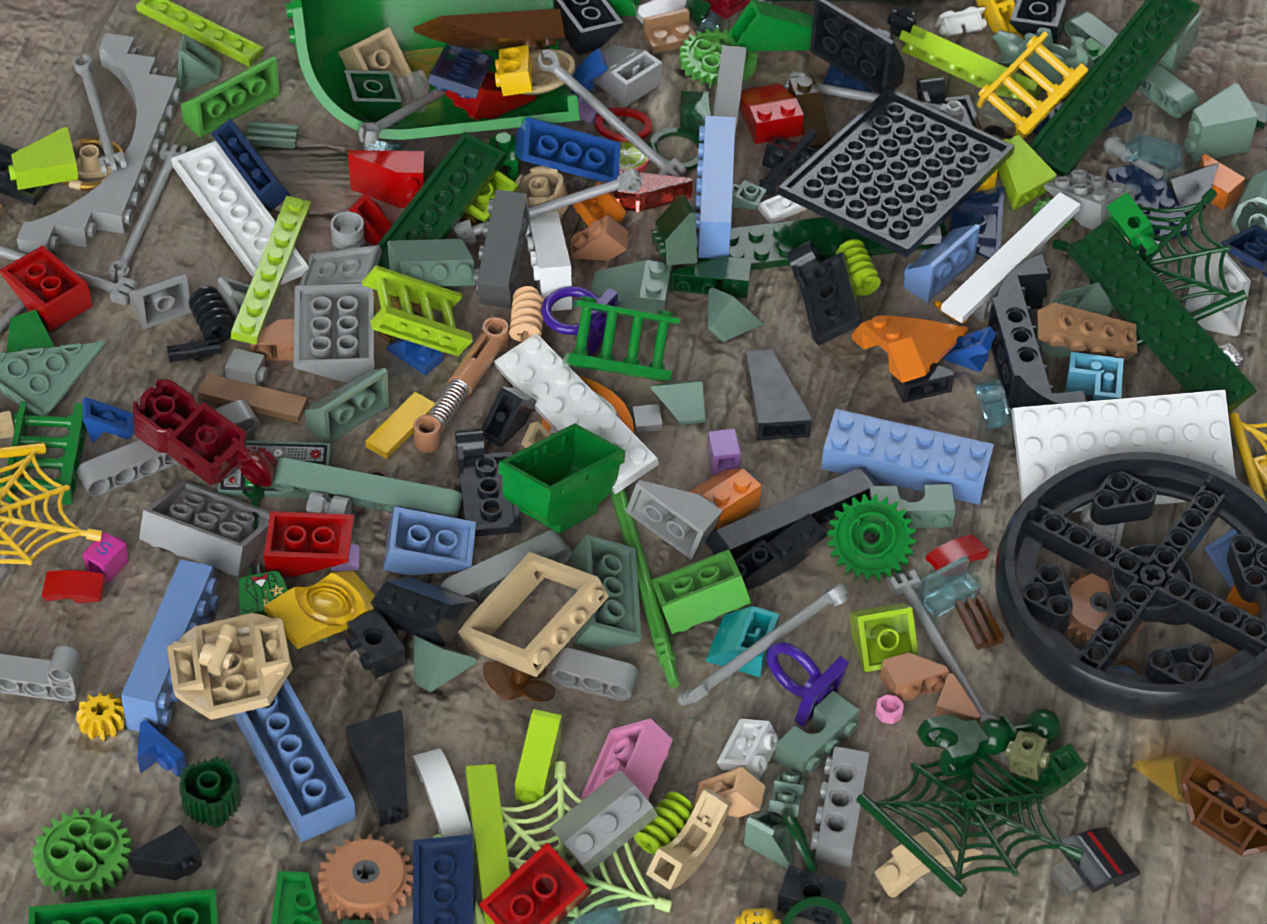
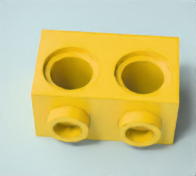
M529 45L499 49V59H495L497 71L495 72L496 86L501 87L503 96L532 92L533 64Z

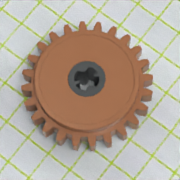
M1091 572L1087 576L1080 573L1078 580L1072 577L1069 584H1067L1073 603V611L1066 636L1074 635L1075 643L1083 641L1085 645L1115 605L1110 595L1108 581ZM1142 621L1132 637H1138L1139 631L1143 628L1144 621ZM1132 637L1129 639L1127 644L1131 643Z
M358 835L356 836V841L353 842L345 839V845L343 847L335 845V854L327 853L326 862H321L320 864L321 872L318 873L319 894L322 895L323 904L328 903L330 913L337 910L339 919L346 915L348 920H372L373 924H377V919L381 917L385 921L389 920L388 914L391 912L398 915L399 905L406 907L407 897H412L413 865H411L410 856H404V849L402 847L395 850L394 841H390L388 844L384 843V837L382 836L378 840H374L372 835H368L367 839H361Z

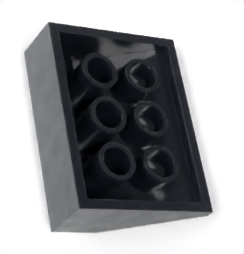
M815 0L810 43L811 53L878 94L883 93L887 88L895 90L903 83L905 64L893 40L827 0Z

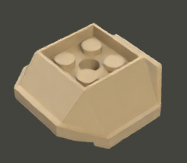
M256 613L195 626L185 633L178 642L174 641L167 646L172 685L176 698L210 720L270 706L292 671L283 620L275 617L271 619ZM228 624L237 629L236 637L238 641L232 652L234 653V660L229 670L223 669L221 676H216L208 672L207 666L199 664V658L206 641L216 644L222 625Z

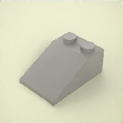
M639 480L634 488L626 513L692 560L705 546L706 539L714 531L722 510L714 502L705 499L699 494Z

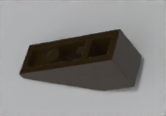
M813 75L790 78L788 91L796 97L804 114L802 137L810 128H813L818 135L808 146L814 149L822 148L831 139L816 81Z

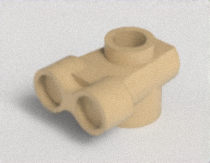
M223 624L216 644L208 641L204 644L199 664L207 666L209 673L221 676L223 669L229 670L234 660V653L232 652L238 641L236 637L237 629L231 625Z

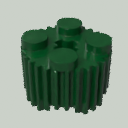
M219 756L211 758L210 761L204 759L202 763L197 761V765L194 763L191 765L187 764V769H183V774H180L181 782L179 783L181 803L185 815L189 816L191 820L195 819L196 823L201 821L202 825L208 823V825L215 828L223 826L226 820H229V816L233 817L234 812L238 811L240 801L242 800L237 772H235L234 768H231L229 760L225 762V758L219 759Z

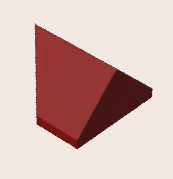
M364 193L349 208L350 212H355L363 218L364 239L372 245H377L392 226L379 203L372 200L367 193Z

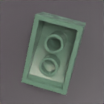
M644 260L595 271L591 291L600 298L611 288L618 292V307L657 314L658 310L666 311L671 286L672 265H666L665 262Z

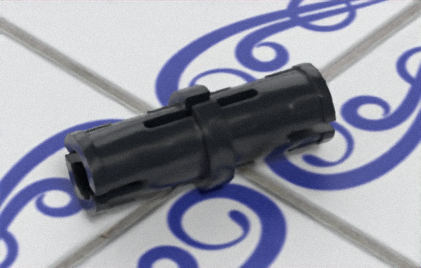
M219 337L197 342L193 339L190 340V343L166 346L169 363L191 358L195 361L199 360V357L222 354Z

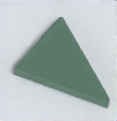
M101 340L95 343H75L52 348L41 347L24 349L18 352H0V392L19 406L21 401H26L28 412L31 415L49 416L103 350L106 342Z

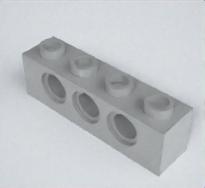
M835 746L833 758L827 757L824 774L829 775V781H822L820 799H825L824 806L818 805L815 823L821 824L820 831H813L811 848L816 849L815 861L847 867L851 866L861 807L856 802V799L863 793L870 752Z

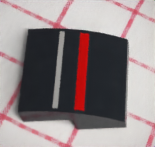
M1107 827L1087 830L1062 840L1068 846L1073 844L1085 850L1079 861L1066 855L1067 852L1059 849L1092 893L1110 884L1117 887L1139 876L1141 873Z

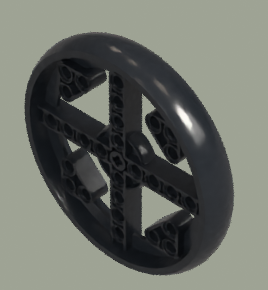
M1127 452L1104 455L1085 460L1054 474L1023 500L1009 520L998 546L995 561L997 603L1012 640L1028 662L1049 682L1083 703L1117 715L1146 720H1182L1216 713L1244 701L1267 684V599L1263 620L1194 585L1192 572L1186 561L1219 517L1239 534L1232 538L1227 555V564L1239 596L1249 603L1259 602L1265 594L1267 598V502L1248 486L1217 468L1199 461L1163 453ZM1157 495L1169 496L1189 502L1159 545L1142 544L1129 549H1125L1066 518L1076 509L1092 502L1090 512L1092 521L1098 525H1113L1145 520L1151 517ZM1041 547L1108 581L1110 595L1115 605L1081 651L1060 634V632L1069 628L1073 603L1063 572L1059 566L1053 563H1045L1036 570L1037 558ZM1176 617L1239 650L1233 657L1215 667H1212L1214 651L1209 645L1204 643L1153 650L1148 657L1145 676L1127 673L1110 667L1142 621L1162 622Z

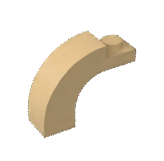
M709 788L703 789L686 825L671 843L658 848L646 875L669 890L683 884L704 862L717 843L725 828L722 824L733 803Z
M945 825L960 844L961 837L952 825ZM938 827L931 829L945 843L957 863L958 850L950 838ZM924 831L913 837L944 867H953L941 846L927 832ZM975 837L967 838V844L978 843ZM902 844L892 850L893 857L874 872L888 896L892 898L898 896L921 876L930 872ZM982 848L965 850L964 858L982 855L984 851ZM973 861L964 863L963 869L966 868Z

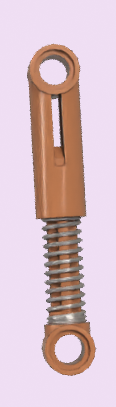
M491 317L484 321L481 334L449 378V385L428 415L420 416L415 420L413 424L414 444L419 451L430 453L440 447L441 435L463 399L473 392L498 354L508 348L509 327L503 318Z

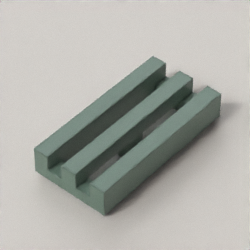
M249 122L247 138L253 146L295 149L299 132L298 125Z

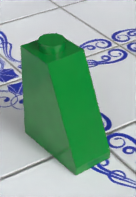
M36 310L10 318L6 353L18 352L24 349L54 347Z

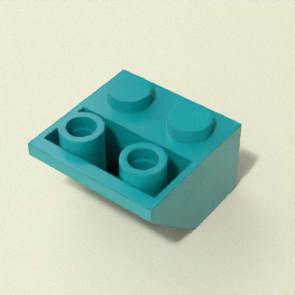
M754 606L725 614L707 655L706 662L724 666L776 629L779 624V614ZM768 649L737 671L761 677L767 662L766 655Z

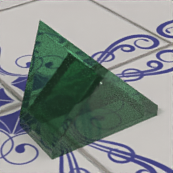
M681 91L679 127L699 136L700 126H705V116H710L708 92Z

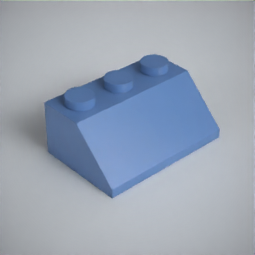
M974 224L956 228L946 236H941V243L935 244L930 250L926 249L916 262L910 263L906 267L903 288L927 303L974 263L980 226Z

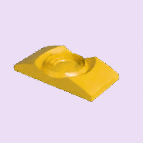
M354 571L332 572L311 586L293 587L268 603L264 611L271 619L275 617L283 620L286 637L299 649L346 630L347 622L373 611L374 608L370 602L375 595Z

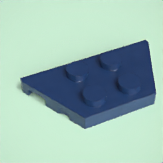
M998 187L996 192L984 195L983 191L973 193L951 216L950 231L974 224L980 226L976 254L988 260L1001 248L1005 187Z

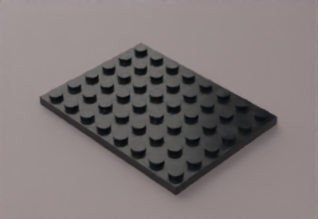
M887 88L779 186L778 195L908 257L1013 155L1015 146L891 88Z

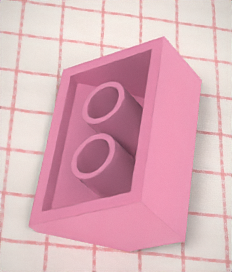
M651 718L611 729L580 799L583 801L621 770L649 801L650 793L659 778L663 762L668 757V750L673 739Z

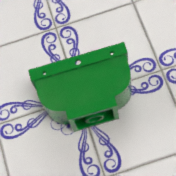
M574 423L499 462L498 474L502 475L503 495L508 502L519 507V511L554 531L562 533L597 513L598 504L609 495L617 481L620 464L625 462L626 451Z

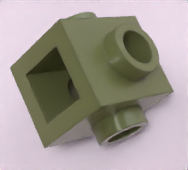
M1018 731L1015 741L1010 740L1006 750V757L1009 758L1010 773L1037 781L1042 769L1047 768L1051 752L1047 751V739L1033 732L1025 733Z

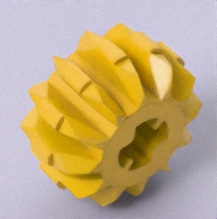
M99 691L96 697L88 694L87 702H79V711L76 714L77 723H79L82 734H88L91 740L100 736V739L104 742L106 736L110 735L115 738L116 731L124 730V721L126 719L121 698L115 699L112 692L103 696L101 691Z

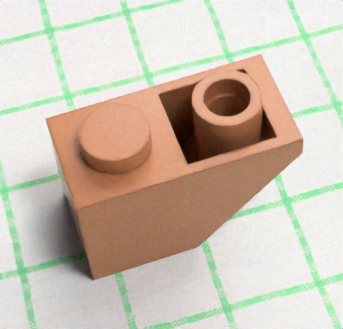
M607 215L599 221H594L591 226L575 233L571 237L569 256L573 259L609 261L627 250L629 231Z
M278 319L262 330L257 345L250 343L251 352L264 355L265 361H294V319Z
M908 652L882 660L880 678L889 695L898 696L901 701H910L917 696L926 693H936L942 690L949 670L947 666Z

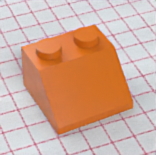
M724 469L690 492L699 494L705 499L714 502L722 510L715 530L734 523L759 507L762 485L745 469Z

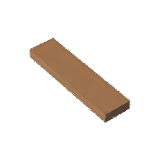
M207 373L197 392L198 399L223 405L238 400H245L255 413L299 423L308 405L307 397Z

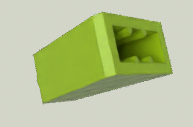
M68 127L61 128L11 154L13 165H8L10 179L16 180L18 190L79 180Z
M1019 135L1003 140L1015 146L1014 153L998 168L1010 206L1014 211L1047 193L1048 191L1044 188V184L1055 180L1057 176Z
M533 709L515 781L516 800L532 804L547 795L554 774V763L558 761L561 751L562 715Z

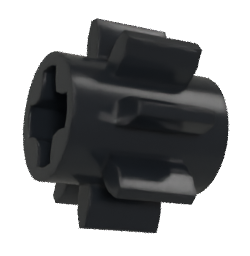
M902 6L901 10L894 9L887 20V24L891 26L889 30L899 37L902 30L910 33L913 25L916 26L917 19L913 18L915 13Z

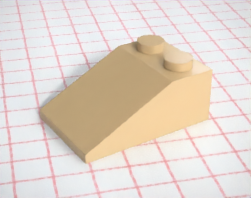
M390 27L338 52L347 70L392 71L402 104L422 94Z

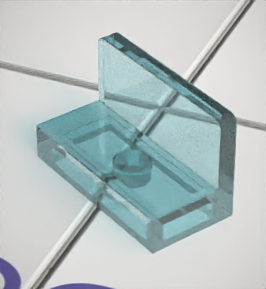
M967 556L961 557L922 579L919 598L935 618L955 608L956 601L961 600L965 602L966 598H973L980 594L981 586L968 573L970 559Z

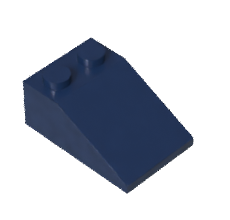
M1253 225L1220 243L1223 246L1230 245L1231 250L1226 252L1241 260L1243 265L1256 268L1267 277V230Z

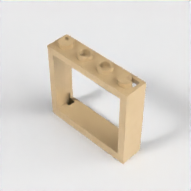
M529 552L470 615L458 633L469 650L537 677L606 601L609 595L597 576ZM544 578L578 590L525 649L492 637V634Z

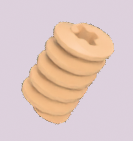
M532 286L520 287L513 294L509 335L518 342H523L534 334H538L540 337L542 335L543 317L541 307L544 298Z

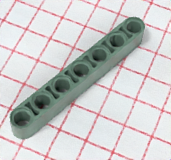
M1083 11L1064 23L1065 33L1070 39L1073 36L1084 38L1085 41L1093 38L1106 48L1118 35V33L1088 11ZM1159 64L1155 66L1137 89L1175 118L1184 116L1199 105L1197 94Z
M279 458L277 460L275 478L271 485L279 491L308 497L313 491L326 493L330 499L335 495L350 497L352 505L391 513L395 506L458 518L463 497L461 493L451 489L290 458Z

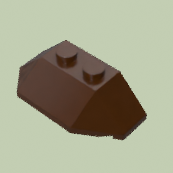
M1196 757L1180 781L1191 824L1242 857L1266 852L1267 801Z

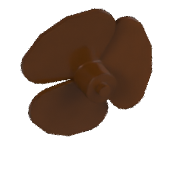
M496 660L487 661L483 665V676L489 687L504 699L514 700L516 697L523 696L531 701L547 702L555 696L556 689L549 683L530 680L544 677L547 673L545 668L535 677Z

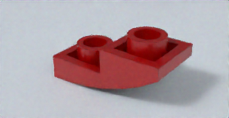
M971 534L956 538L937 547L926 555L925 560L938 573L946 575L963 571L966 562L986 559L989 549Z
M78 570L47 571L41 596L46 601L72 599L77 604L99 602L102 600L107 576L102 573Z

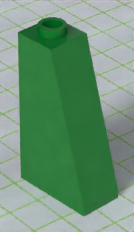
M751 0L727 36L732 46L747 47L746 51L810 50L813 16L766 2Z

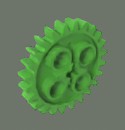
M706 28L705 34L697 31L696 36L690 34L689 40H684L683 46L680 48L679 63H681V69L685 70L686 76L692 75V81L700 79V85L707 82L709 83V88L718 83L722 45L732 46L727 36V29L719 32L718 28H715L714 32H710ZM746 51L743 81L745 82L748 81V76L753 77V73L756 71L758 54L755 51Z
M86 807L84 814L79 815L77 809H73V816L68 817L63 812L61 813L62 821L58 822L52 818V828L42 827L43 836H36L35 838L37 846L32 848L34 854L32 860L37 877L42 878L45 887L51 884L53 893L58 892L62 888L63 897L65 898L71 891L75 893L76 899H79L82 892H86L87 896L92 898V892L95 889L99 893L104 894L103 886L105 884L114 888L113 878L123 879L122 870L130 868L128 860L130 859L129 853L132 852L131 838H129L127 828L122 827L121 820L114 822L111 813L103 818L101 809H98L94 815L90 814L88 807ZM103 847H108V848L105 849V850H99V849H101V848H103ZM85 869H90V870L87 871V872H81V871H83V870H85Z

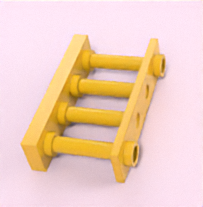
M1045 31L1039 37L1036 35L1032 37L1022 55L991 86L986 84L978 93L980 98L976 106L981 108L989 101L1015 124L1017 130L1013 137L1019 135L1023 140L1080 83L1089 70L1082 63L1076 69L1073 67L1069 68L1043 45L1048 36ZM1035 52L1038 53L1063 75L1062 79L1064 81L1060 85L1053 84L1027 60ZM1019 68L1047 91L1046 95L1049 97L1044 102L1036 100L1011 78ZM1003 85L1007 86L1032 108L1030 110L1032 114L1028 118L1025 116L1021 117L995 93Z

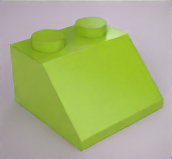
M898 603L849 612L852 640L863 672L881 670L882 660L909 652L919 656L911 606L905 603Z

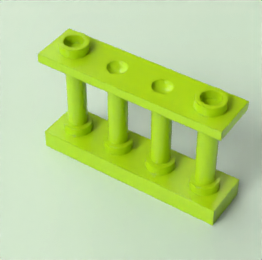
M377 265L361 281L362 286L377 290L381 310L370 321L372 330L457 357L473 342L470 332L456 328L452 309L463 298L461 293ZM389 294L399 297L401 310L391 306ZM411 302L420 304L423 317L413 314ZM432 309L442 311L444 324L435 321Z

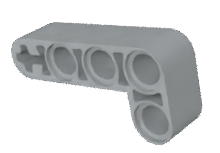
M59 646L55 649L52 660L0 654V693L67 702L75 700L84 673L79 652L68 646Z

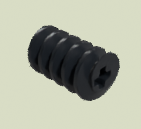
M204 286L196 290L190 296L188 303L203 338L208 340L219 337L220 343L227 341L231 338L233 322L229 312L226 310L225 304L222 302L219 291L213 286Z

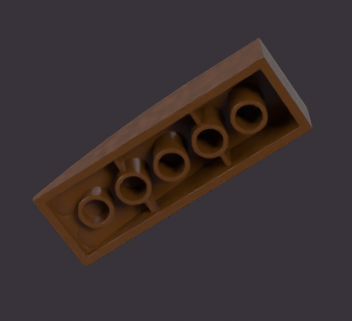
M560 9L446 15L413 27L415 33L457 47L487 51H499V49L529 45V50L534 51L540 50L542 47L555 46L557 40L565 38Z

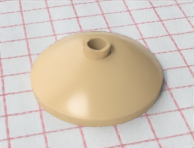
M555 49L530 51L533 64L532 92L522 94L542 95L565 85L554 73L552 74L550 71L545 72L539 68L537 60L542 51H554L560 66L571 76L575 72V63L572 56L564 51ZM543 60L544 65H551L549 60Z

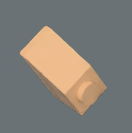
M741 767L699 782L693 806H696L703 789L709 788L733 803L727 814L728 816L741 817L760 811L765 785Z

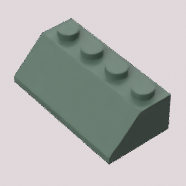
M585 535L571 553L572 568L597 576L609 597L575 634V644L601 651L639 642L642 638L636 548ZM573 588V595H574L578 590H576V589Z

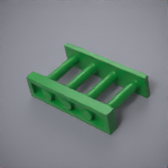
M581 296L580 300L572 302V307L582 310L576 347L572 349V353L564 354L563 365L659 382L671 381L672 371L665 370V365H663L669 325L680 324L681 318L673 317V313L658 310L657 314L597 304V299ZM592 311L607 313L601 354H598V358L588 356V351H586ZM618 315L633 318L627 358H624L623 362L614 361V356H612ZM643 320L658 322L653 361L649 363V367L639 365L640 361L637 360Z
M21 401L19 411L15 412L13 416L15 430L11 446L44 443L46 448H64L65 455L60 456V458H35L41 469L60 470L61 476L52 480L63 486H70V489L64 493L62 505H73L78 480L76 473L81 464L87 432L83 421V405L75 403L73 414H69L68 417L29 415L26 401ZM28 426L68 427L69 435H64V437L26 436ZM11 457L8 459L7 466L19 462L26 457ZM32 461L26 468H35ZM19 467L6 471L5 475H1V478L13 475ZM26 478L17 479L25 489L39 490ZM33 479L47 490L56 488L44 479ZM7 482L1 483L0 488L4 487ZM15 484L10 488V491L14 494L15 489H18ZM6 494L7 503H12L13 499Z

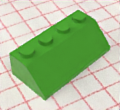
M272 56L262 60L182 103L183 123L201 138L218 129L230 118L234 120L280 95L277 59Z

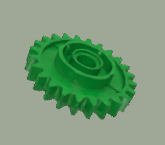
M863 494L861 502H858L853 497L851 501L852 506L843 503V513L835 511L834 516L837 520H830L829 526L834 530L827 531V537L833 539L827 542V548L835 549L831 552L830 557L839 558L836 567L846 566L844 574L847 575L851 571L854 572V580L863 575L866 583L869 582L871 576H874L877 583H879L881 575H885L886 578L891 577L892 570L897 574L900 573L901 568L899 564L908 565L909 561L905 556H913L914 551L909 547L916 544V540L910 538L915 535L916 530L908 528L912 524V518L904 519L906 509L897 511L898 502L888 505V497H885L880 502L878 501L877 494H874L872 500H868L867 496ZM872 533L879 540L876 543H868L865 541L864 536Z

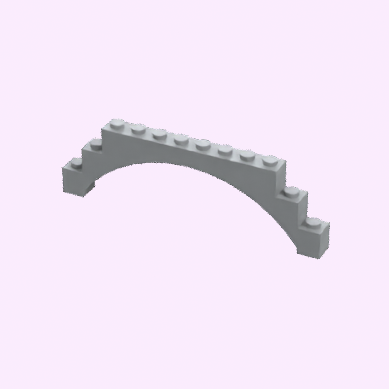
M106 33L99 48L101 66L108 68L120 79L128 90L137 111L132 140L124 154L127 168L122 169L120 163H118L116 166L117 171H112L101 184L73 204L35 221H24L17 237L19 252L28 254L43 245L53 254L54 251L58 250L59 243L88 247L90 239L96 235V230L124 234L127 225L132 223L133 210L135 206H139L141 190L147 186V175L149 171H153L155 156L161 150L162 138L167 136L168 123L170 120H173L176 103H180L182 97V90L178 88L177 78L161 76L160 68H157L156 57L139 55V49L135 47L134 37Z

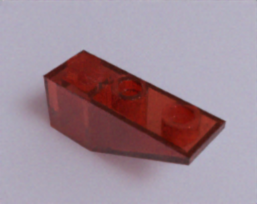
M619 171V176L625 171ZM640 173L642 185L638 191L615 190V198L625 211L641 212L671 204L679 195H684L687 200L692 199L693 178Z

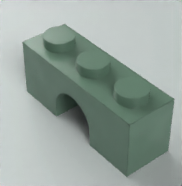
M951 484L924 485L922 500L918 502L903 500L898 494L897 486H870L868 500H872L874 494H877L878 501L880 502L885 497H888V505L898 502L897 511L906 509L904 519L912 518V524L908 528L953 527L955 504Z
M832 691L814 708L812 724L821 732L815 734L806 733L795 725L776 743L775 760L789 771L799 773L800 777H804L809 772H815L820 766L822 759L828 754L833 755L835 746L839 747L846 737L850 738L856 733L859 728L860 710L835 691Z

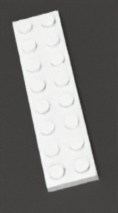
M216 141L171 158L172 166L253 278L276 223L273 217ZM294 249L280 285L303 276L304 272L309 269V266L296 249Z
M538 334L532 335L494 361L496 368L515 388L537 400L534 409L556 432L576 423L626 451L625 462L620 464L617 481L611 490L614 494H617L659 465L657 457L568 365H563V360Z

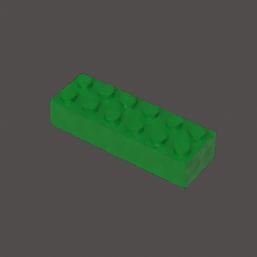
M216 889L28 907V924H220Z

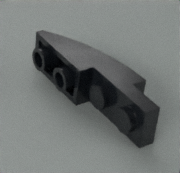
M809 513L770 542L766 543L762 540L735 560L746 590L760 586L793 568L807 558L806 551L827 537L826 531Z

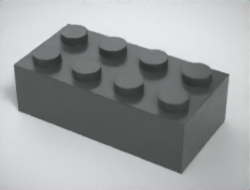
M496 189L494 199L490 198L488 214H491L490 222L486 221L484 225L483 236L486 237L485 245H481L479 249L481 266L480 269L476 268L474 284H477L476 294L480 296L482 305L512 309L513 294L516 289L530 213L526 193Z

